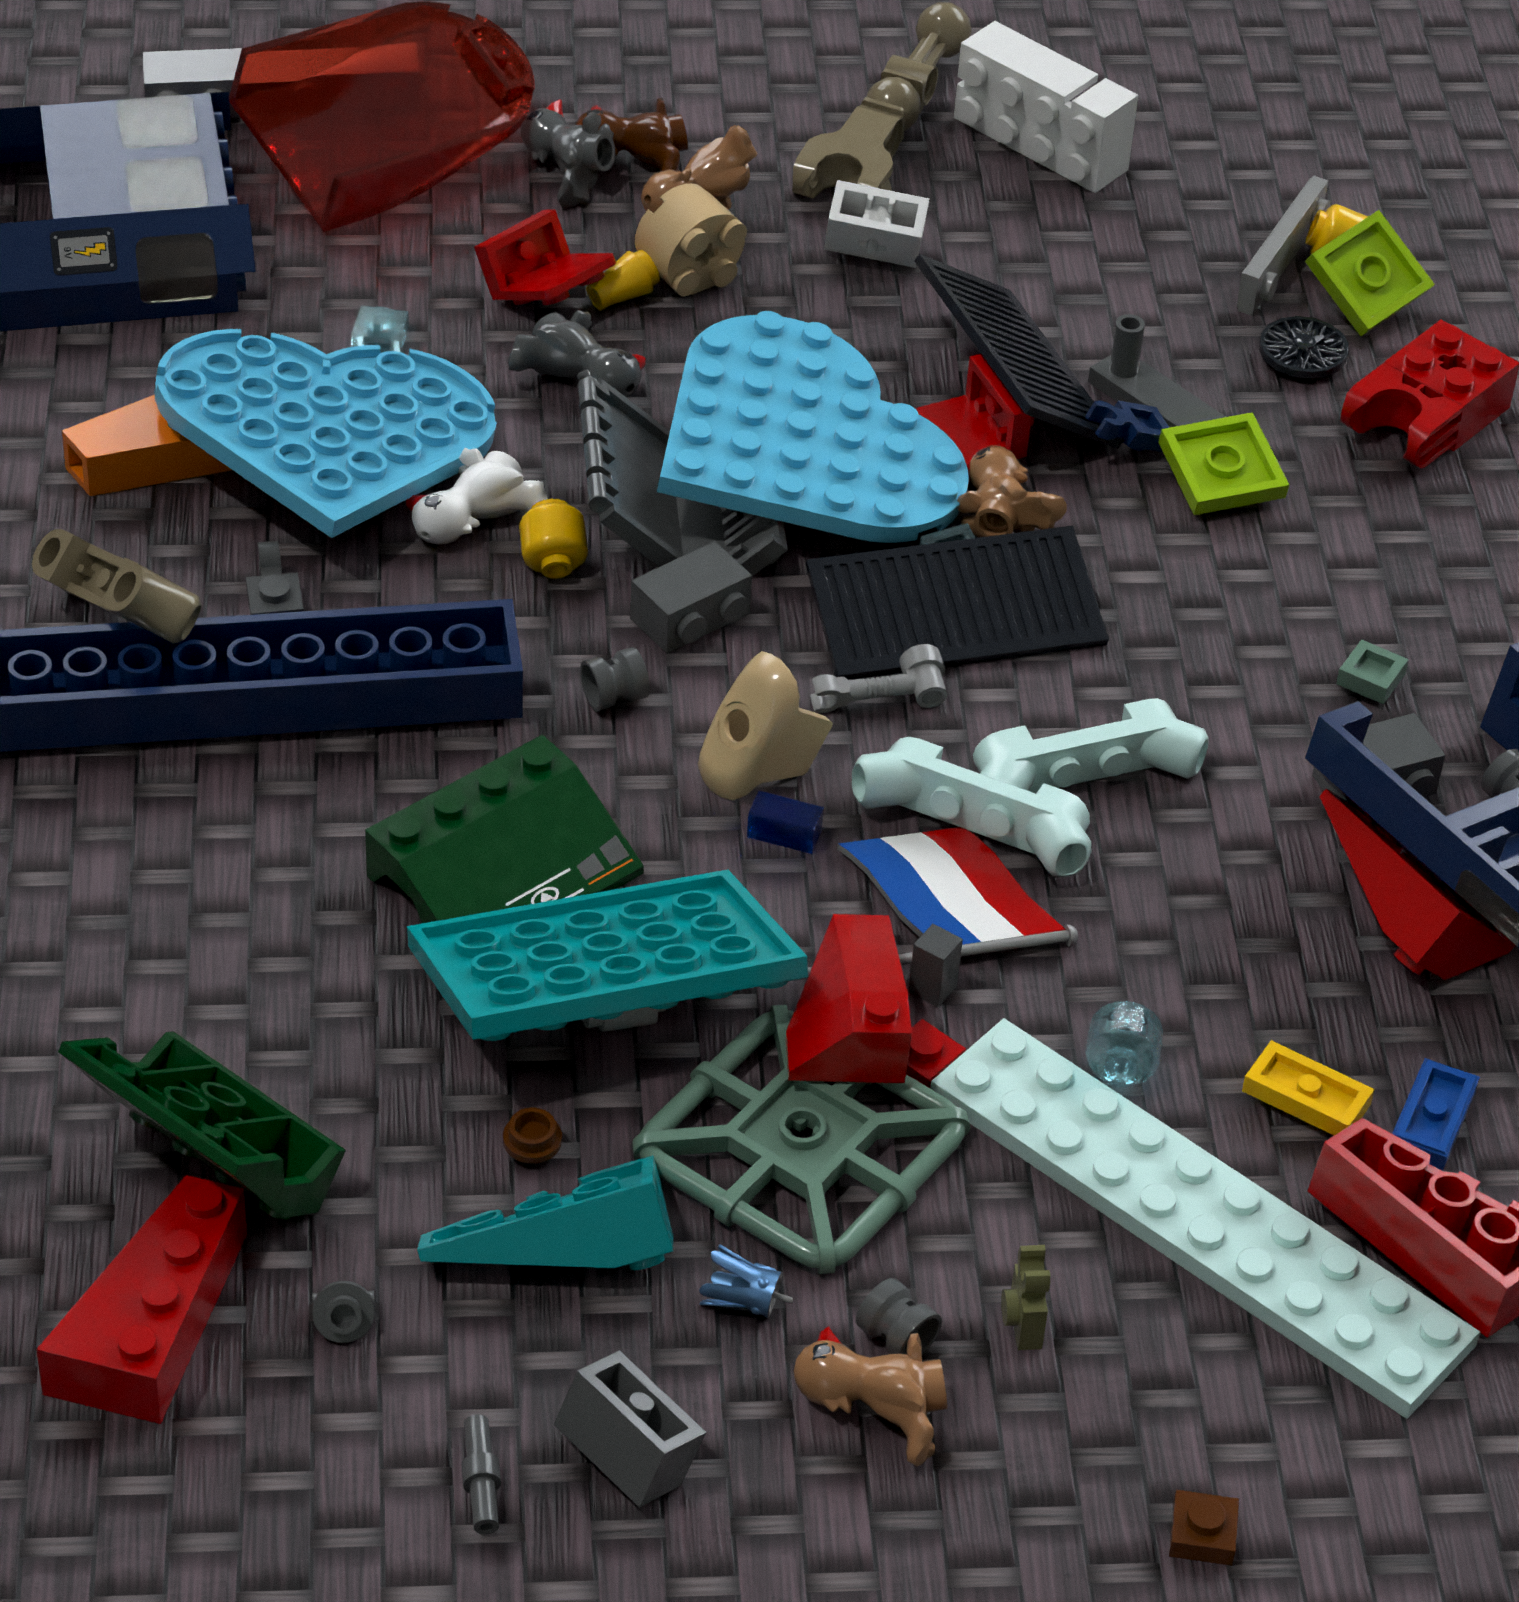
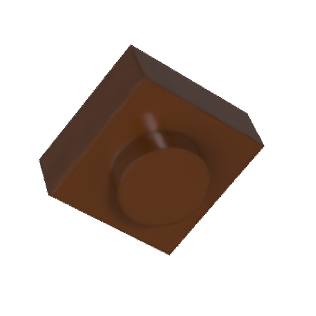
M1176 1489L1172 1509L1169 1557L1232 1566L1236 1552L1239 1498Z

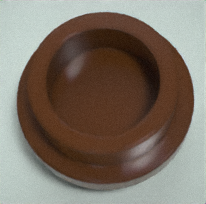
M529 1107L517 1111L503 1130V1146L506 1152L512 1158L523 1163L533 1164L547 1161L558 1153L562 1145V1131L559 1124L548 1111L541 1108Z

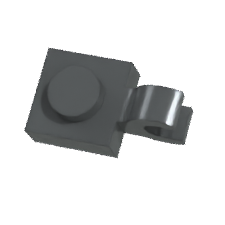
M278 540L257 542L260 576L246 577L250 615L304 611L298 572L282 574Z

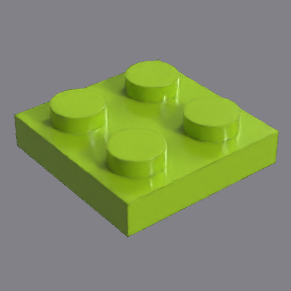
M1380 210L1321 247L1305 260V263L1360 336H1363L1427 293L1435 285Z
M1253 412L1161 429L1158 443L1194 515L1286 498L1289 483Z

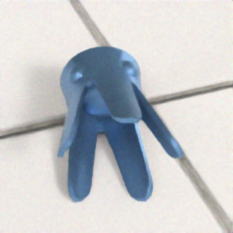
M721 1244L718 1245L719 1251L714 1250L711 1252L713 1262L731 1273L714 1272L711 1275L712 1283H706L699 1289L700 1294L714 1299L702 1300L699 1305L746 1308L755 1315L760 1314L769 1318L776 1299L788 1303L793 1302L792 1297L778 1293L783 1272L763 1264H752Z

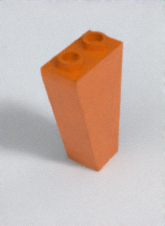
M155 395L62 430L65 469L89 496L232 470L179 432L171 429L157 407Z

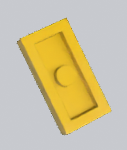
M1272 1040L1245 1075L1242 1092L1332 1135H1336L1363 1117L1372 1103L1375 1090Z

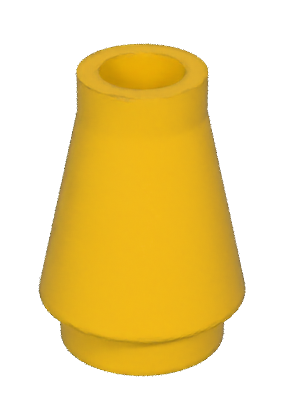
M638 250L635 253L627 251L616 261L614 266L604 272L605 277L587 285L586 291L592 304L601 311L608 306L651 293L653 286L659 283L660 276L655 263L644 250Z

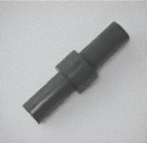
M475 1414L468 1416L464 1420L467 1457L461 1463L463 1488L471 1496L474 1531L479 1534H491L499 1529L496 1491L501 1486L500 1464L498 1457L492 1454L489 1419L484 1415Z

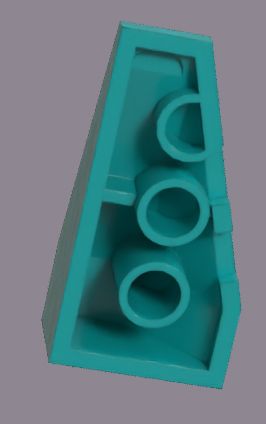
M652 1155L577 1178L579 1186L573 1189L572 1193L562 1197L558 1193L548 1194L547 1191L527 1196L526 1201L514 1207L515 1214L507 1217L503 1216L501 1210H490L421 1235L417 1248L420 1261L617 1268L629 1264L630 1270H642L653 1267L665 1260L664 1254L673 1252V1233L654 1156Z

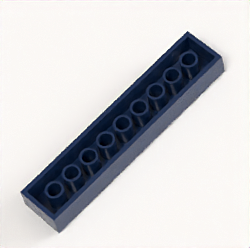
M513 599L203 617L197 619L185 640L175 644L131 622L0 630V752L523 718V668Z

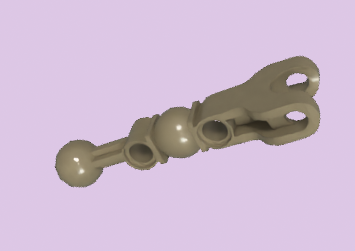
M936 2L920 14L915 28L919 43L910 57L892 55L881 73V80L868 89L861 105L855 108L842 128L833 133L817 135L806 142L793 166L792 193L814 199L824 189L835 187L837 180L892 191L889 177L893 172L892 158L899 144L904 139V131L917 122L923 107L930 102L934 94L938 79L936 64L940 58H950L958 54L961 42L971 35L970 19L963 9L952 2Z

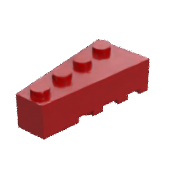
M1364 1118L1359 1119L1326 1140L1307 1190L1308 1193L1464 1320L1479 1330L1485 1337H1490L1519 1316V1202L1513 1200L1508 1207L1478 1191L1480 1181L1462 1171H1459L1458 1174L1441 1171L1429 1164L1430 1154Z
M186 1175L36 1349L42 1395L158 1424L162 1423L246 1239L247 1224L243 1188Z

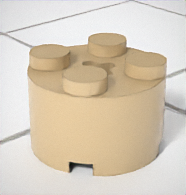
M683 184L665 192L660 197L664 203L654 213L648 209L641 218L635 235L636 250H644L651 257L659 272V276L681 296L693 295L715 285L718 287L727 286L736 277L738 271L736 263L743 251L747 235L746 226L712 194L697 184Z

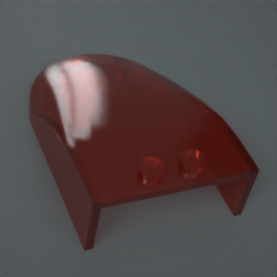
M430 1L398 4L242 48L229 100L230 104L319 226L326 232L385 212L426 192L499 145L521 127L531 106L535 81L531 65L525 53L508 33L479 14H476L474 20L449 11L450 4Z

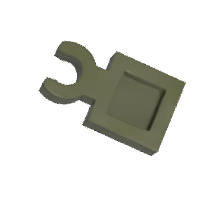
M1045 1245L1019 1247L1018 1264L1014 1265L1011 1289L1002 1290L1001 1311L1004 1326H1014L1018 1350L1042 1349L1048 1315L1045 1296L1046 1292L1050 1289L1051 1277L1050 1270H1044Z

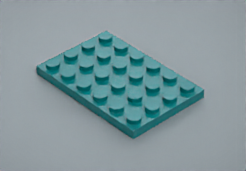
M729 869L407 926L409 949L472 1040L497 1041L507 1038L512 1032L533 1028L556 1030L564 1027L567 1022L587 1018L609 1020L621 1016L624 1011L646 1007L668 1009L676 1006L679 1001L699 997L721 999L732 995L736 990L753 987L765 989L780 988L785 986L790 980L808 977L807 955Z

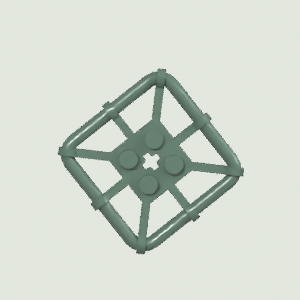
M786 1004L772 1005L770 1012H766L754 1019L710 1062L703 1061L691 1071V1081L645 1124L639 1135L633 1139V1155L635 1160L653 1155L660 1178L715 1211L714 1218L729 1227L736 1224L797 1263L810 1268H817L818 1274L835 1273V1267L841 1266L853 1258L896 1212L906 1211L915 1202L916 1191L958 1148L964 1136L970 1131L968 1113L964 1109L957 1107L946 1097L907 1074L905 1083L876 1084L919 1108L918 1110L876 1113L854 1100L853 1097L866 1084H873L870 1082H835L831 1086L824 1081H788L785 1037L794 1011L788 1010ZM772 1035L776 1042L781 1072L761 1091H758L731 1073ZM719 1096L741 1110L727 1125L675 1129L706 1097L714 1098ZM806 1127L813 1129L812 1137L808 1138L793 1136L790 1129H794L800 1132ZM937 1134L899 1175L864 1154L877 1139ZM728 1151L751 1165V1167L726 1191L671 1156ZM846 1173L880 1195L833 1242L824 1194ZM771 1179L779 1182L806 1199L814 1243L797 1235L748 1203Z

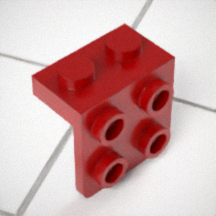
M555 209L542 210L474 246L492 300H513L514 305H522L534 300H541L543 305L561 302L570 296L568 290L577 285L585 286L600 281L605 277L603 271L616 264L613 253H570Z
M982 354L969 357L965 395L915 408L919 415L938 426L953 440L963 454L966 464L971 462L972 457L979 450L990 445L1002 446L1012 451L1016 459L1027 457L1030 427L1034 424V417L1023 412Z

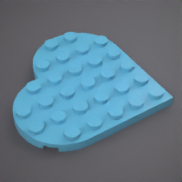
M762 311L757 315L733 317L715 323L702 331L689 347L657 492L855 539L897 543L917 540L919 532L934 527L939 531L946 528L960 512L958 511L960 505L958 498L967 491L969 474L963 454L953 440L938 426L919 415L918 411L908 404H893L880 400V384L875 371L865 357L851 344L833 334L831 329L825 324L819 322L807 323L797 319L782 317L772 311Z
M241 329L204 332L188 337L172 346L159 362L154 389L157 407L171 429L179 432L206 453L228 466L245 480L260 488L280 504L286 506L331 538L409 499L412 495H417L459 473V468L464 465L459 460L464 448L470 450L477 448L484 457L493 443L497 424L494 416L495 403L487 389L464 369L435 355L410 348L408 355L397 351L380 353V345L354 346L325 354L309 344L276 333H271L270 340L258 335L241 337Z

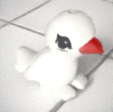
M464 448L459 457V460L464 465L459 468L460 477L452 488L429 495H412L406 500V505L412 512V521L420 538L432 544H448L456 541L464 534L472 533V528L479 527L480 522L477 519L497 518L516 511L528 512L534 504L548 498L543 482L523 481L522 469L519 463L510 455L501 451H491L484 459L477 448L471 450Z

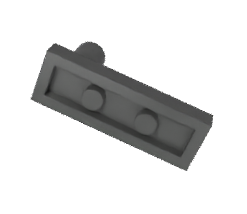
M1125 314L1117 318L1112 353L1090 367L1088 383L1116 402L1119 400L1157 407L1169 428L1226 417L1140 359L1145 322L1142 318L1133 314Z

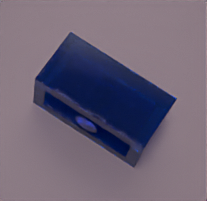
M758 791L748 813L747 837L812 854L822 832L824 807Z

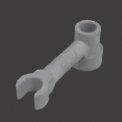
M921 644L909 648L902 654L899 660L903 674L848 680L845 677H835L829 674L816 676L812 679L815 693L810 694L813 709L818 713H827L836 710L838 707L847 706L851 701L915 694L917 704L921 707H936L947 698V691L942 678L945 673V667L940 651L937 647L930 644Z

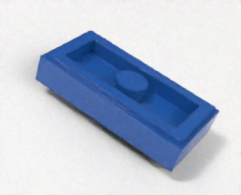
M1424 1058L1392 1134L1430 1154L1429 1164L1444 1170L1476 1093L1480 1077Z

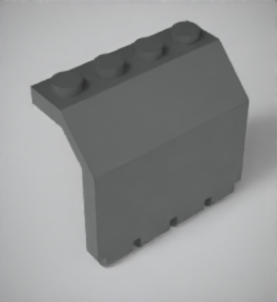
M586 377L579 381L578 392L588 501L590 509L599 515L601 524L659 567L715 541L754 576L766 566L774 564L788 550L784 522L658 493L657 487L670 431L602 378L597 381L594 378Z

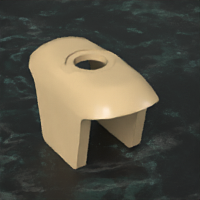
M761 651L744 667L720 704L703 742L698 761L700 774L707 787L713 793L725 799L736 800L746 796L761 783L806 774L833 725L826 716L799 708L800 696L796 679L783 661L771 653Z

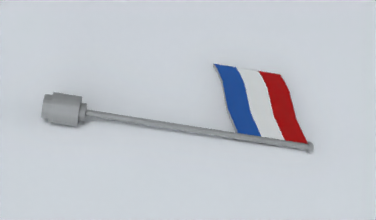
M962 827L839 843L837 845V850L850 858L868 875L897 916L919 937L933 923L962 938L961 957L1065 942L1069 947L1078 940V931L1074 926L1065 924L1063 927L1026 894L994 851L975 834ZM913 952L899 954L901 965L912 964ZM808 967V975L812 967ZM806 977V978H801V979L790 980V981L803 980V979H807L808 977ZM646 1007L624 1011L621 1016L614 1019L600 1020L587 1018L582 1020L586 1028L598 1027L601 1032L656 1024L658 1012L665 1011L666 1009Z

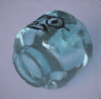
M1116 1001L1104 1005L1094 1013L1089 1025L1085 1049L1087 1065L1094 1075L1110 1085L1129 1087L1146 1082L1155 1074L1161 1059L1164 1037L1161 1021L1153 1011L1135 1002Z

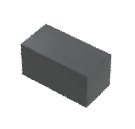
M932 923L913 945L908 992L939 1008L957 987L963 939Z

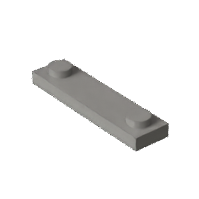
M1316 176L1308 180L1241 275L1236 305L1238 307L1237 311L1253 316L1263 300L1270 301L1272 299L1280 276L1304 244L1314 216L1319 209L1326 211L1331 206V201L1325 199L1329 180Z

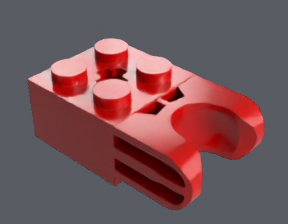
M1441 319L1351 387L1344 400L1340 422L1357 433H1365L1372 428L1380 426H1391L1404 430L1408 433L1407 450L1402 458L1419 468H1425L1448 449L1452 451L1457 450L1510 408L1519 370V362L1500 352L1497 348L1483 343L1463 332L1457 326Z

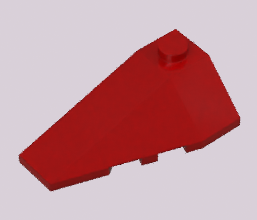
M1327 788L1322 792L1319 797L1382 931L1399 947L1394 956L1407 968L1418 975H1421L1427 969L1442 979L1447 980L1504 956L1513 949L1509 943L1513 946L1515 944L1484 915L1482 918L1491 927L1448 889L1440 885V882L1411 856L1402 852L1403 849L1350 802Z
M833 914L786 1030L785 1044L788 1081L905 1083L912 1028L908 992L889 915Z

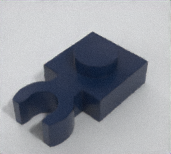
M1119 400L1115 406L1104 401H1094L1085 416L1088 421L1100 423L1099 428L1095 432L1099 438L1114 440L1116 437H1121L1124 441L1123 443L1133 450L1163 452L1158 441L1161 429L1169 428L1157 407Z

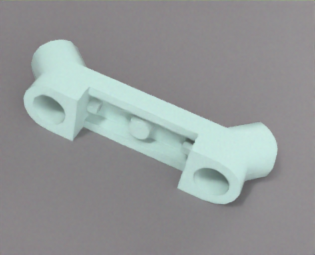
M1156 698L1124 704L1122 721L1033 740L1025 725L1000 730L980 741L975 747L973 760L980 774L1032 793L1038 792L1043 783L1056 788L1067 787L1073 784L1118 776L1151 767H1156L1189 779L1199 772L1204 762L1209 738L1205 729L1178 720L1167 702Z
M913 737L900 738L887 752L863 754L854 765L852 770V791L856 800L866 809L900 805L1036 854L1053 877L1072 876L1078 873L1088 862L1091 854V840L1085 831L1090 824V814L1081 799L1070 792L1043 783L1036 794L943 761L941 760L943 747Z

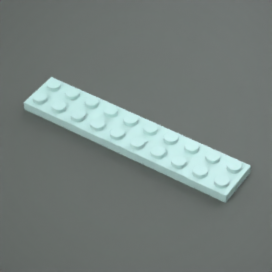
M1005 1018L931 1081L930 1089L946 1097L957 1107L964 1109L968 1113L971 1125L1406 1419L1413 1414L1477 1345L1480 1334L1479 1330Z

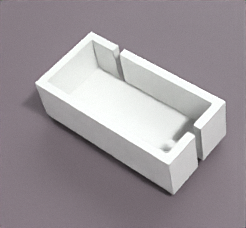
M997 21L990 23L961 42L958 77L963 79V81L957 84L954 109L955 119L1094 193L1128 171L1138 94L1105 78L1071 102V99L1098 81V74Z

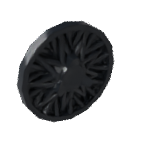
M1303 316L1280 318L1268 324L1261 333L1259 346L1263 359L1275 370L1292 377L1306 379L1327 377L1340 371L1347 362L1349 343L1345 336L1333 325L1316 318Z

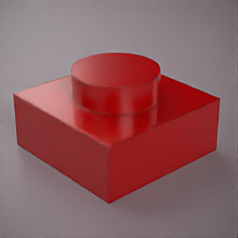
M921 1019L911 1027L912 1037L906 1074L931 1088V1081L966 1051V1048L924 1019Z

